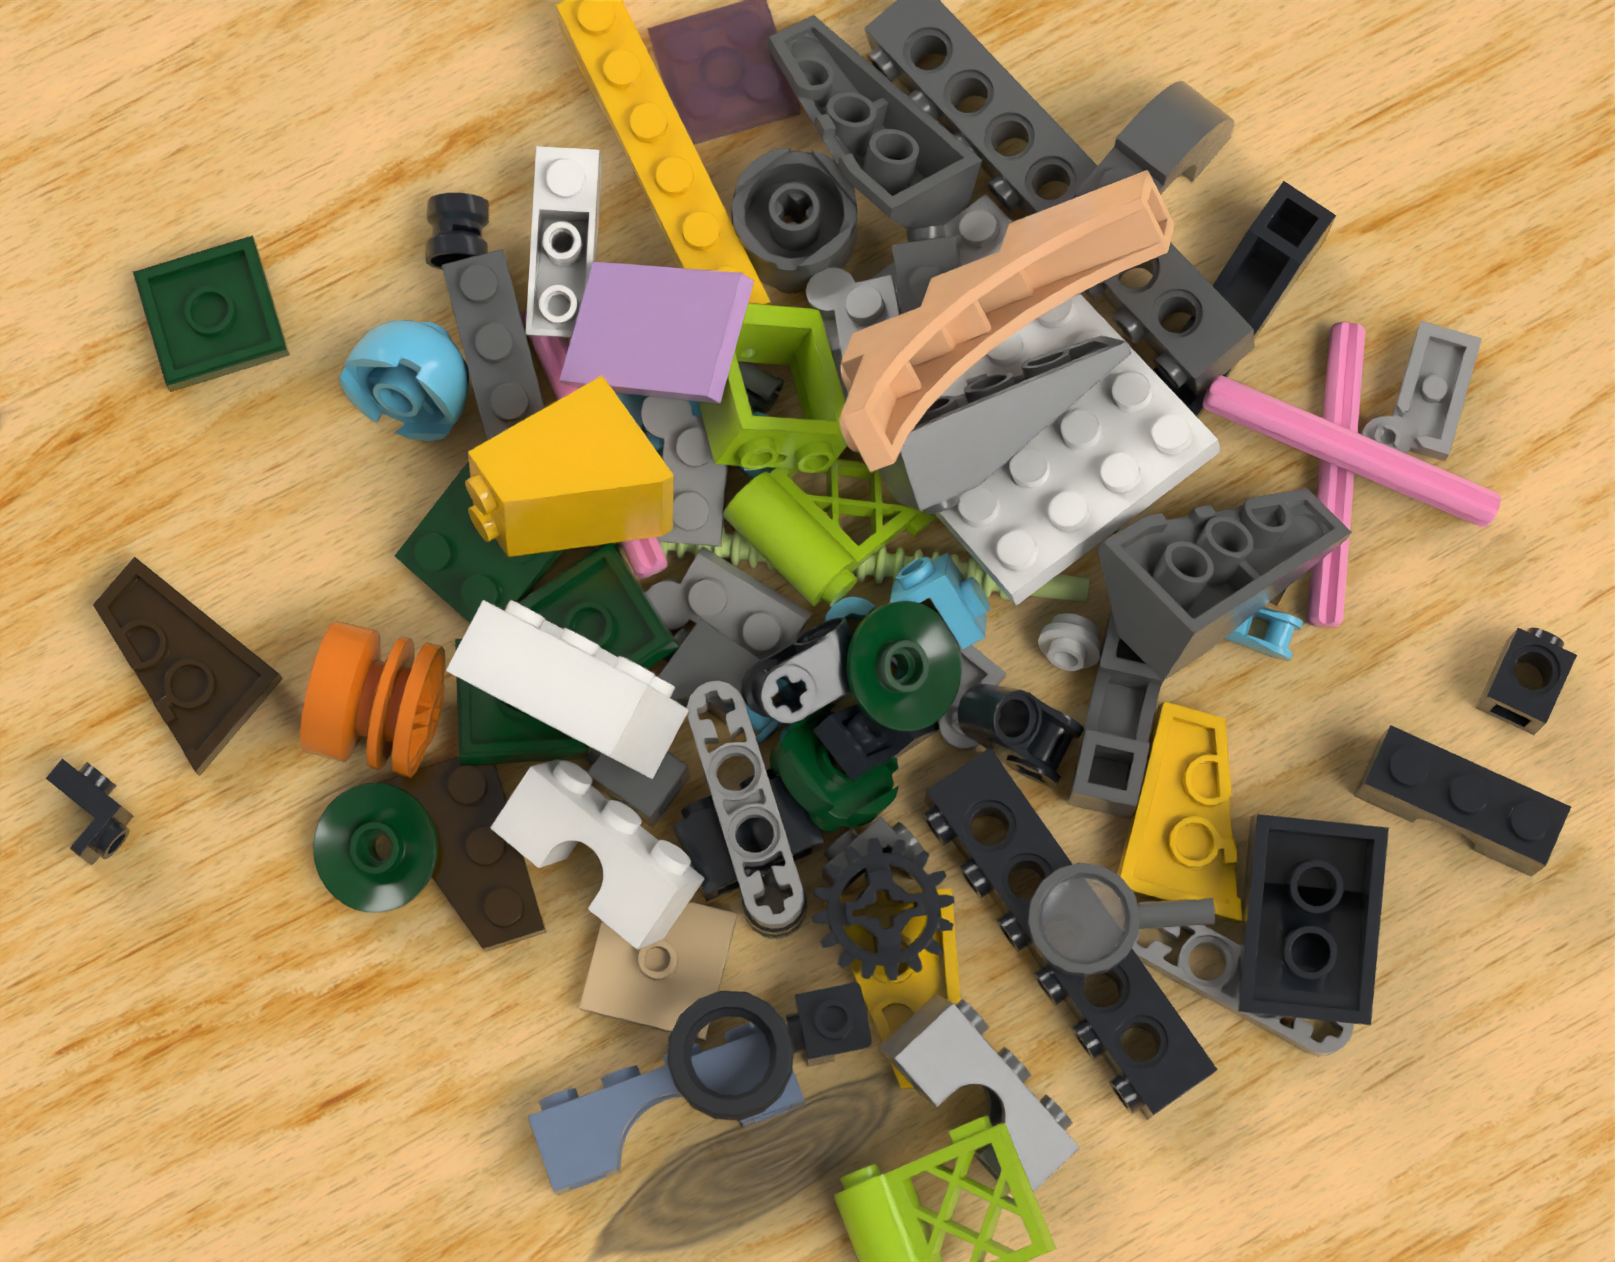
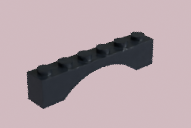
M1285 181L1281 183L1248 229L1235 252L1212 285L1253 328L1254 340L1320 249L1336 217L1334 213ZM1192 316L1180 333L1189 330L1193 326L1195 319ZM1234 365L1223 376L1228 378V376L1233 371L1236 365ZM1155 367L1153 371L1199 418L1205 410L1203 399L1206 391L1197 397L1185 383L1177 389Z

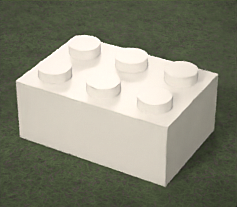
M484 600L482 601L446 669L447 672L651 779L654 778L689 711L670 698L675 687L656 677L654 673L624 657L619 656L618 658L599 648L600 646L567 628L563 630L545 620L541 615L510 600L505 611Z

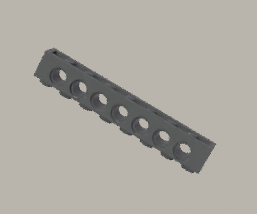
M896 0L864 28L871 47V51L867 54L870 63L891 82L898 78L911 92L908 97L982 160L981 168L992 178L987 185L1007 210L1012 212L1016 207H1019L1027 216L1071 200L1075 191L1098 166L940 0ZM940 54L946 57L943 64L936 69L922 70L917 67L918 62L926 55ZM969 96H980L987 100L980 110L973 113H963L956 109L958 104ZM1018 138L1028 143L1026 148L1015 156H1003L996 152L998 147L1008 139ZM1059 181L1069 186L1067 192L1055 200H1046L1037 195L1039 189L1048 182ZM1171 242L1168 253L1122 271L1084 291L1092 299L1101 294L1116 310L1111 317L1122 333L1135 344L1143 339L1157 353L1158 356L1153 359V362L1161 374L1177 389L1185 383L1197 397L1207 390L1210 382L1216 376H1223L1255 348L1253 328ZM1134 268L1145 269L1153 275L1148 284L1136 289L1125 287L1119 281L1125 272ZM1176 312L1187 313L1195 319L1193 326L1183 333L1168 332L1161 324L1167 316Z

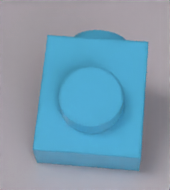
M948 552L933 561H930L928 557L919 558L898 572L896 575L897 580L893 583L890 603L899 601L920 603L930 597L962 649L985 638L987 612L990 611V604L986 594L974 577H970L967 580L964 579Z

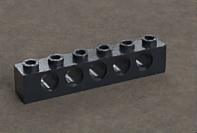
M988 748L926 790L925 803L930 809L922 813V816L927 825L943 846L953 841L966 860L965 863L959 866L964 878L979 898H983L987 894H990L1004 914L996 919L1001 931L1017 952L1025 947L1030 951L1041 967L1034 973L1038 984L1055 1006L1063 1000L1079 1021L1071 1027L1075 1037L1093 1060L1102 1054L1116 1074V1077L1110 1080L1109 1084L1129 1113L1133 1114L1140 1109L1148 1120L1218 1070L1132 948L1124 960L1110 971L1101 973L1110 977L1118 987V1000L1109 1007H1098L1087 1000L1083 984L1084 980L1088 977L1066 975L1046 964L1034 949L1027 928L1031 899L1017 897L1009 888L1008 876L1017 869L1028 868L1037 872L1042 880H1044L1058 868L1073 864L991 748ZM982 816L996 817L1004 824L1007 837L997 845H983L973 837L970 829L971 824ZM1079 878L1062 883L1050 893L1043 905L1041 924L1044 934L1046 928L1057 921H1066L1073 924L1080 933L1081 945L1077 950L1070 953L1058 952L1070 960L1089 962L1104 958L1117 948L1123 937L1084 879ZM1130 1028H1143L1151 1033L1156 1042V1053L1151 1060L1138 1062L1125 1054L1121 1039L1126 1030Z

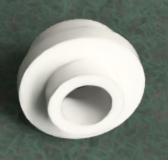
M1072 613L1056 615L1050 624L1043 627L1038 639L1039 648L1054 666L1067 671H1077L1094 666L1099 661L1102 651V644L1099 640V628L1091 620Z

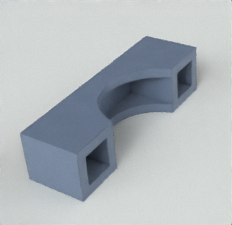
M752 1022L725 1032L724 1036L727 1043L702 1052L699 1043L693 1044L691 1062L696 1076L707 1088L719 1094L738 1095L751 1090L763 1080L770 1064V1048L766 1036ZM668 1053L662 1056L666 1066L641 1075L638 1065L627 1067L602 1077L601 1082L604 1088L579 1097L576 1088H571L539 1101L542 1111L532 1114L528 1118L553 1191L556 1194L561 1195L621 1173L624 1143L635 1122L653 1106L669 1099L683 1097L674 1085L667 1064ZM792 1070L791 1078L782 1096L763 1113L740 1121L737 1120L743 1128L805 1105L794 1070Z

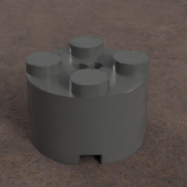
M791 148L776 149L755 159L740 175L732 200V224L740 243L743 245L762 282L777 288L780 292L787 294L798 293L806 289L810 278L816 273L827 268L837 267L843 269L857 242V201L854 186L847 181L836 161L823 153L811 150V153L791 151ZM790 215L797 221L805 216L806 221L801 224H796L795 222L787 224L784 222V217Z

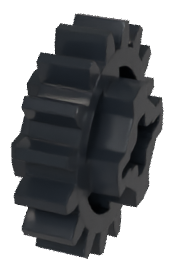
M878 838L869 839L868 855L861 857L852 846L847 847L843 851L848 866L841 869L836 865L828 863L824 871L834 881L831 888L819 887L814 888L813 891L815 897L827 902L826 911H821L811 916L813 923L828 924L831 931L819 942L821 947L827 948L838 944L843 949L837 961V965L841 968L851 964L854 959L861 961L860 973L861 978L870 979L876 965H881L884 968L888 981L897 980L898 964L905 962L913 972L918 973L923 970L918 956L923 949L934 955H939L942 952L938 942L933 939L935 931H952L953 923L940 917V908L954 904V896L938 895L936 886L947 877L946 873L943 870L928 875L924 871L923 867L929 857L925 850L915 855L912 860L904 857L906 851L904 840H896L890 853H883ZM890 866L897 867L912 876L919 884L922 892L908 894L895 884L892 879ZM865 869L866 887L854 902L839 903L843 889L848 881L856 873ZM879 890L885 891L888 901H898L899 904H913L912 909L900 910V914L890 916V927L885 929L881 928L878 918H867V915L853 916L852 914L853 910L864 909L866 905L876 902V891ZM926 915L923 928L917 938L901 950V931L912 917ZM858 925L873 936L876 953L868 952L857 946L847 936L843 927Z

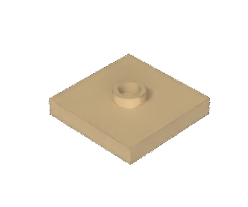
M688 902L664 939L640 949L634 948L602 921L579 1006L580 1011L671 1033L679 1015L698 998L719 992L738 918L737 913ZM711 1022L698 1033L697 1040L706 1042Z

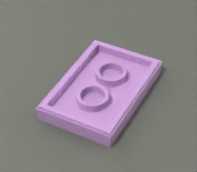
M593 261L559 381L572 388L579 389L603 375L616 393L720 403L754 280L738 272Z

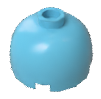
M392 320L383 322L370 329L348 355L343 365L345 368L340 375V385L346 396L366 417L377 423L381 415L385 414L405 423L395 432L396 434L427 442L444 439L449 434L451 428L462 414L469 396V369L461 352L452 342L446 330L437 324L426 321Z

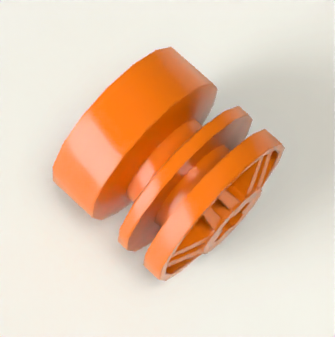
M336 620L329 626L322 639L307 685L300 728L301 749L305 753L346 762L354 753L363 736L366 737V759L369 768L380 771L385 766L392 752V771L394 774L411 778L417 772L425 751L435 736L442 712L445 695V650L443 646L427 642L421 647L415 658L414 642L411 638L402 636L395 642L386 661L383 662L381 661L380 634L377 630Z

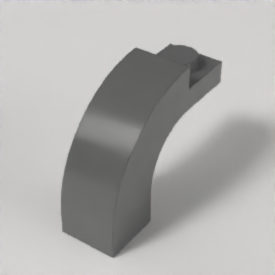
M1175 82L1150 101L1116 137L1114 148L1075 191L1073 199L1146 170L1149 171L1160 195L1180 174H1183L1193 182L1231 138L1235 124L1234 120L1186 82Z

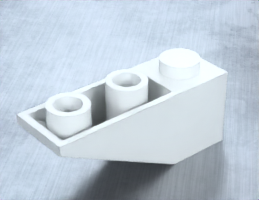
M536 146L526 317L527 336L572 337L593 261L596 262L603 164L599 150Z

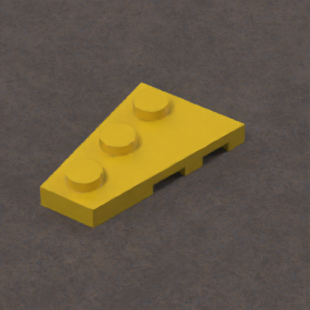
M1166 701L1159 705L1150 739V747L1137 807L1131 816L1117 874L1122 877L1135 896L1153 901L1213 898L1215 918L1237 924L1242 922L1241 899L1237 898L1235 864L1238 862L1236 839L1232 837L1229 797L1232 796L1226 718Z
M952 888L936 889L938 895L953 896ZM919 890V891H906V892H907L908 894H912V893H920V892H922V890ZM876 893V902L866 905L864 909L853 910L852 914L853 916L867 915V918H878L881 928L885 929L890 927V916L900 914V910L912 909L913 904H899L898 901H888L885 893ZM859 895L841 896L839 903L854 902ZM953 904L940 908V917L954 924L952 931H935L933 939L942 948V952L939 955H934L923 949L918 954L923 970L918 973L913 972L905 962L898 964L897 980L888 981L884 968L881 965H876L870 979L861 978L860 973L861 961L854 959L849 964L856 983L861 986L863 1000L882 1044L935 994L954 1003V1005L961 1000ZM926 915L912 917L901 931V950L917 938L923 928ZM858 925L843 927L847 936L857 946L868 952L876 953L873 936ZM889 1060L900 1089L913 1090L914 1087Z

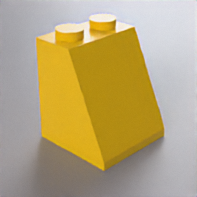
M603 375L468 452L471 478L465 481V485L473 500V506L468 508L470 518L482 538L486 542L495 538L508 557L662 537L673 530L674 475Z

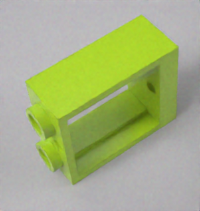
M748 303L721 402L698 401L714 463L717 465L742 466L749 470L770 467L799 469L805 473H814L822 470L827 471L847 447L840 428V416L846 401L820 310ZM738 362L790 365L805 419L753 416Z

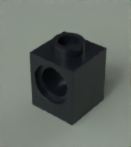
M1533 627L1529 628L1528 631L1517 628L1506 640L1476 709L1535 735L1547 723L1577 655L1563 649V640L1548 631ZM1524 662L1535 666L1542 675V689L1530 690L1520 685L1514 674L1515 664Z

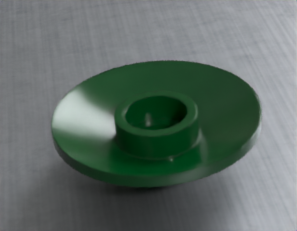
M911 601L892 602L880 606L864 618L850 642L847 655V675L850 689L861 710L878 725L895 731H915L926 728L938 721L948 711L958 693L962 676V658L958 641L942 616L928 606ZM892 656L898 663V671L894 677L890 670Z
M367 783L344 791L326 807L315 830L313 855L321 881L337 900L358 911L380 913L405 906L425 889L436 866L438 839L431 816L416 797L394 785ZM383 835L388 837L392 843V852L385 860L378 856L375 849L377 840Z

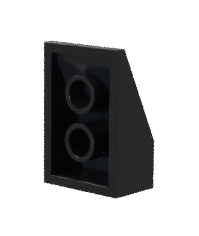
M1260 814L1250 816L1244 880L1238 1012L1371 1025L1389 834L1388 827Z

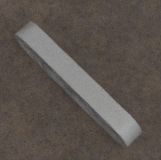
M722 681L706 682L697 687L689 698L687 709L689 710L687 713L743 899L751 918L758 924L771 929L784 928L793 923L801 914L804 904L803 889L748 711L740 692L731 684ZM719 696L722 705L733 704L735 706L734 711L726 714L731 738L734 739L741 733H744L747 741L726 743L716 748L713 752L708 753L706 744H719V740L711 719L700 721L699 714L708 710L706 700ZM740 756L746 758L754 767L755 775L753 781L743 790L731 791L725 789L717 779L719 766L729 757ZM758 817L771 824L774 830V837L766 850L759 853H750L738 845L736 833L743 821ZM781 855L784 858L785 866H772L773 874L779 889L791 888L793 896L784 900V912L773 915L768 905L759 907L756 905L755 899L765 894L759 870L750 877H746L744 867L764 866Z
M1142 901V902H1140V903H1145V902H1157V901ZM1125 916L1123 917L1119 928L1122 935H1124L1125 930ZM1204 925L1159 928L1163 935L1174 941L1179 937L1180 929L1192 935L1179 950L1176 966L1164 960L1172 948L1155 940L1148 948L1142 947L1137 943L1140 933L1138 932V937L1132 949L1143 964L1298 1049L1315 1056H1328L1343 1048L1350 1040L1354 1028L1353 1023L1331 1021V1025L1339 1030L1337 1038L1327 1035L1320 1042H1316L1310 1037L1313 1032V1026L1301 1018H1293L1290 1029L1279 1021L1284 1016L1238 1012L1241 945ZM1199 945H1210L1221 952L1224 957L1225 968L1219 978L1204 981L1192 974L1188 958L1194 948Z

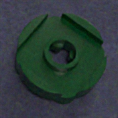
M831 703L821 707L800 721L788 723L781 731L778 744L771 751L769 757L773 771L782 778L791 795L808 811L812 822L825 831H836L841 826L859 827L872 822L894 801L899 787L897 786L893 789L894 781L892 774L899 768L897 758L854 781H851L845 772L842 773L833 766L831 761L834 762L836 760L813 731L829 715L836 713L830 711L836 705Z

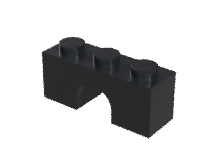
M1392 725L1379 738L1354 794V797L1413 823L1416 819H1424L1447 826L1471 839L1475 843L1472 848L1473 851L1530 877L1547 865L1571 809V806Z

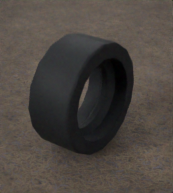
M722 990L698 998L679 1015L668 1040L667 1064L676 1089L692 1108L714 1119L740 1121L763 1113L782 1096L792 1075L794 1047L786 1022L768 1002L748 992ZM725 1016L742 1017L754 1023L766 1036L770 1048V1064L763 1080L751 1090L738 1095L719 1094L707 1088L696 1076L691 1062L692 1046L698 1033L711 1021Z

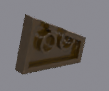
M136 557L128 563L93 604L127 662L146 689L165 724L169 727L184 751V755L199 776L283 679L277 671Z
M455 757L420 768L411 778L398 775L376 782L404 789L416 797L428 811L434 823L438 839V857L432 878L485 952L547 933L524 856L491 829V826L507 803L496 764L460 766L459 757Z

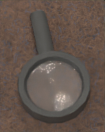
M1077 863L1058 868L1040 883L1029 904L1027 928L1034 949L1046 964L1066 975L1090 977L1108 972L1124 960L1138 937L1139 929L1215 924V909L1213 898L1137 903L1134 892L1121 876L1101 865Z

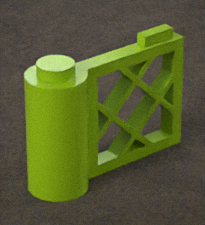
M838 458L827 471L815 472L826 474L827 496L811 495L803 492L790 479L800 471L799 469L776 468L770 473L766 471L753 478L735 495L723 513V517L812 606L819 605L824 600L830 606H833L844 598L857 583L858 579L852 574L855 569L905 529L915 537L938 518L935 514H924L922 510L918 511L908 506L882 503L881 481L884 480L878 470L870 472L866 463L839 460ZM838 475L869 479L870 502L839 498ZM839 514L870 517L871 536L858 546L839 527ZM882 519L890 520L883 526Z
M988 1115L949 1131L953 1141L952 1145L881 1175L877 1164H874L840 1178L844 1190L833 1195L858 1262H944L940 1250L947 1232L975 1245L969 1262H984L987 1252L999 1257L990 1262H1027L1056 1250L1006 1123L992 1127ZM992 1144L1002 1168L995 1190L967 1177L975 1150ZM958 1158L954 1170L943 1165ZM924 1172H929L950 1182L939 1213L921 1205L911 1178ZM1009 1188L1014 1199L1007 1196ZM962 1189L990 1202L980 1233L951 1220ZM1002 1208L1022 1218L1031 1240V1245L1015 1251L992 1240ZM929 1223L934 1225L933 1231H931Z

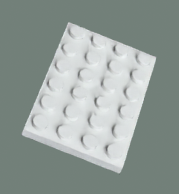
M985 194L944 226L945 236H961L963 249L959 250L961 265L964 266L999 252L1008 225L1012 221ZM893 262L871 279L892 275L900 305L895 263ZM1079 293L1033 320L997 345L958 377L940 397H955L965 394L966 380L985 373L987 376L1006 372L1012 373L1014 377L1022 375L1021 365L1028 359L1101 335L1120 340L1124 339ZM821 315L846 401L848 390L841 376L842 353L836 318ZM1131 347V354L980 486L959 494L960 502L956 506L939 513H934L1015 606L1221 452L1218 439Z

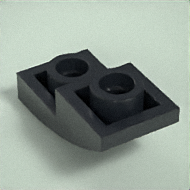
M856 704L829 715L813 731L851 781H854L896 759L939 730V724L936 721L932 725L920 730L895 731L872 721Z

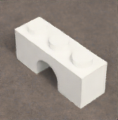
M557 759L530 766L491 826V829L538 868L567 859L578 842L588 845L599 857L603 868L602 886L588 909L636 949L664 939L705 879L689 866L691 860L688 855L668 841L657 840L641 827V818L630 807L616 800H608L591 786L592 778L578 765L566 760Z

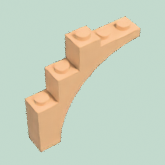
M1149 171L1140 172L1009 223L999 252L931 278L921 307L852 333L840 365L841 376L849 392L840 416V428L849 448L854 452H860L870 472L894 464L907 436L927 409L958 377L997 345L1033 320L1073 296L1122 271L1168 253L1175 224Z

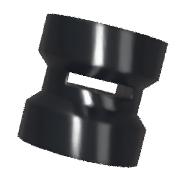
M442 193L434 195L427 200V220L433 226L432 237L426 241L425 260L428 265L443 270V264L488 253V244L482 238V231L489 223V201L483 197L468 193Z

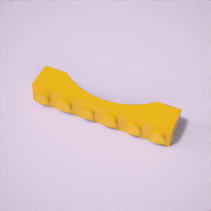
M564 0L556 4L561 33L587 86L609 121L638 178L677 267L742 273L754 280L748 303L771 305L623 0Z

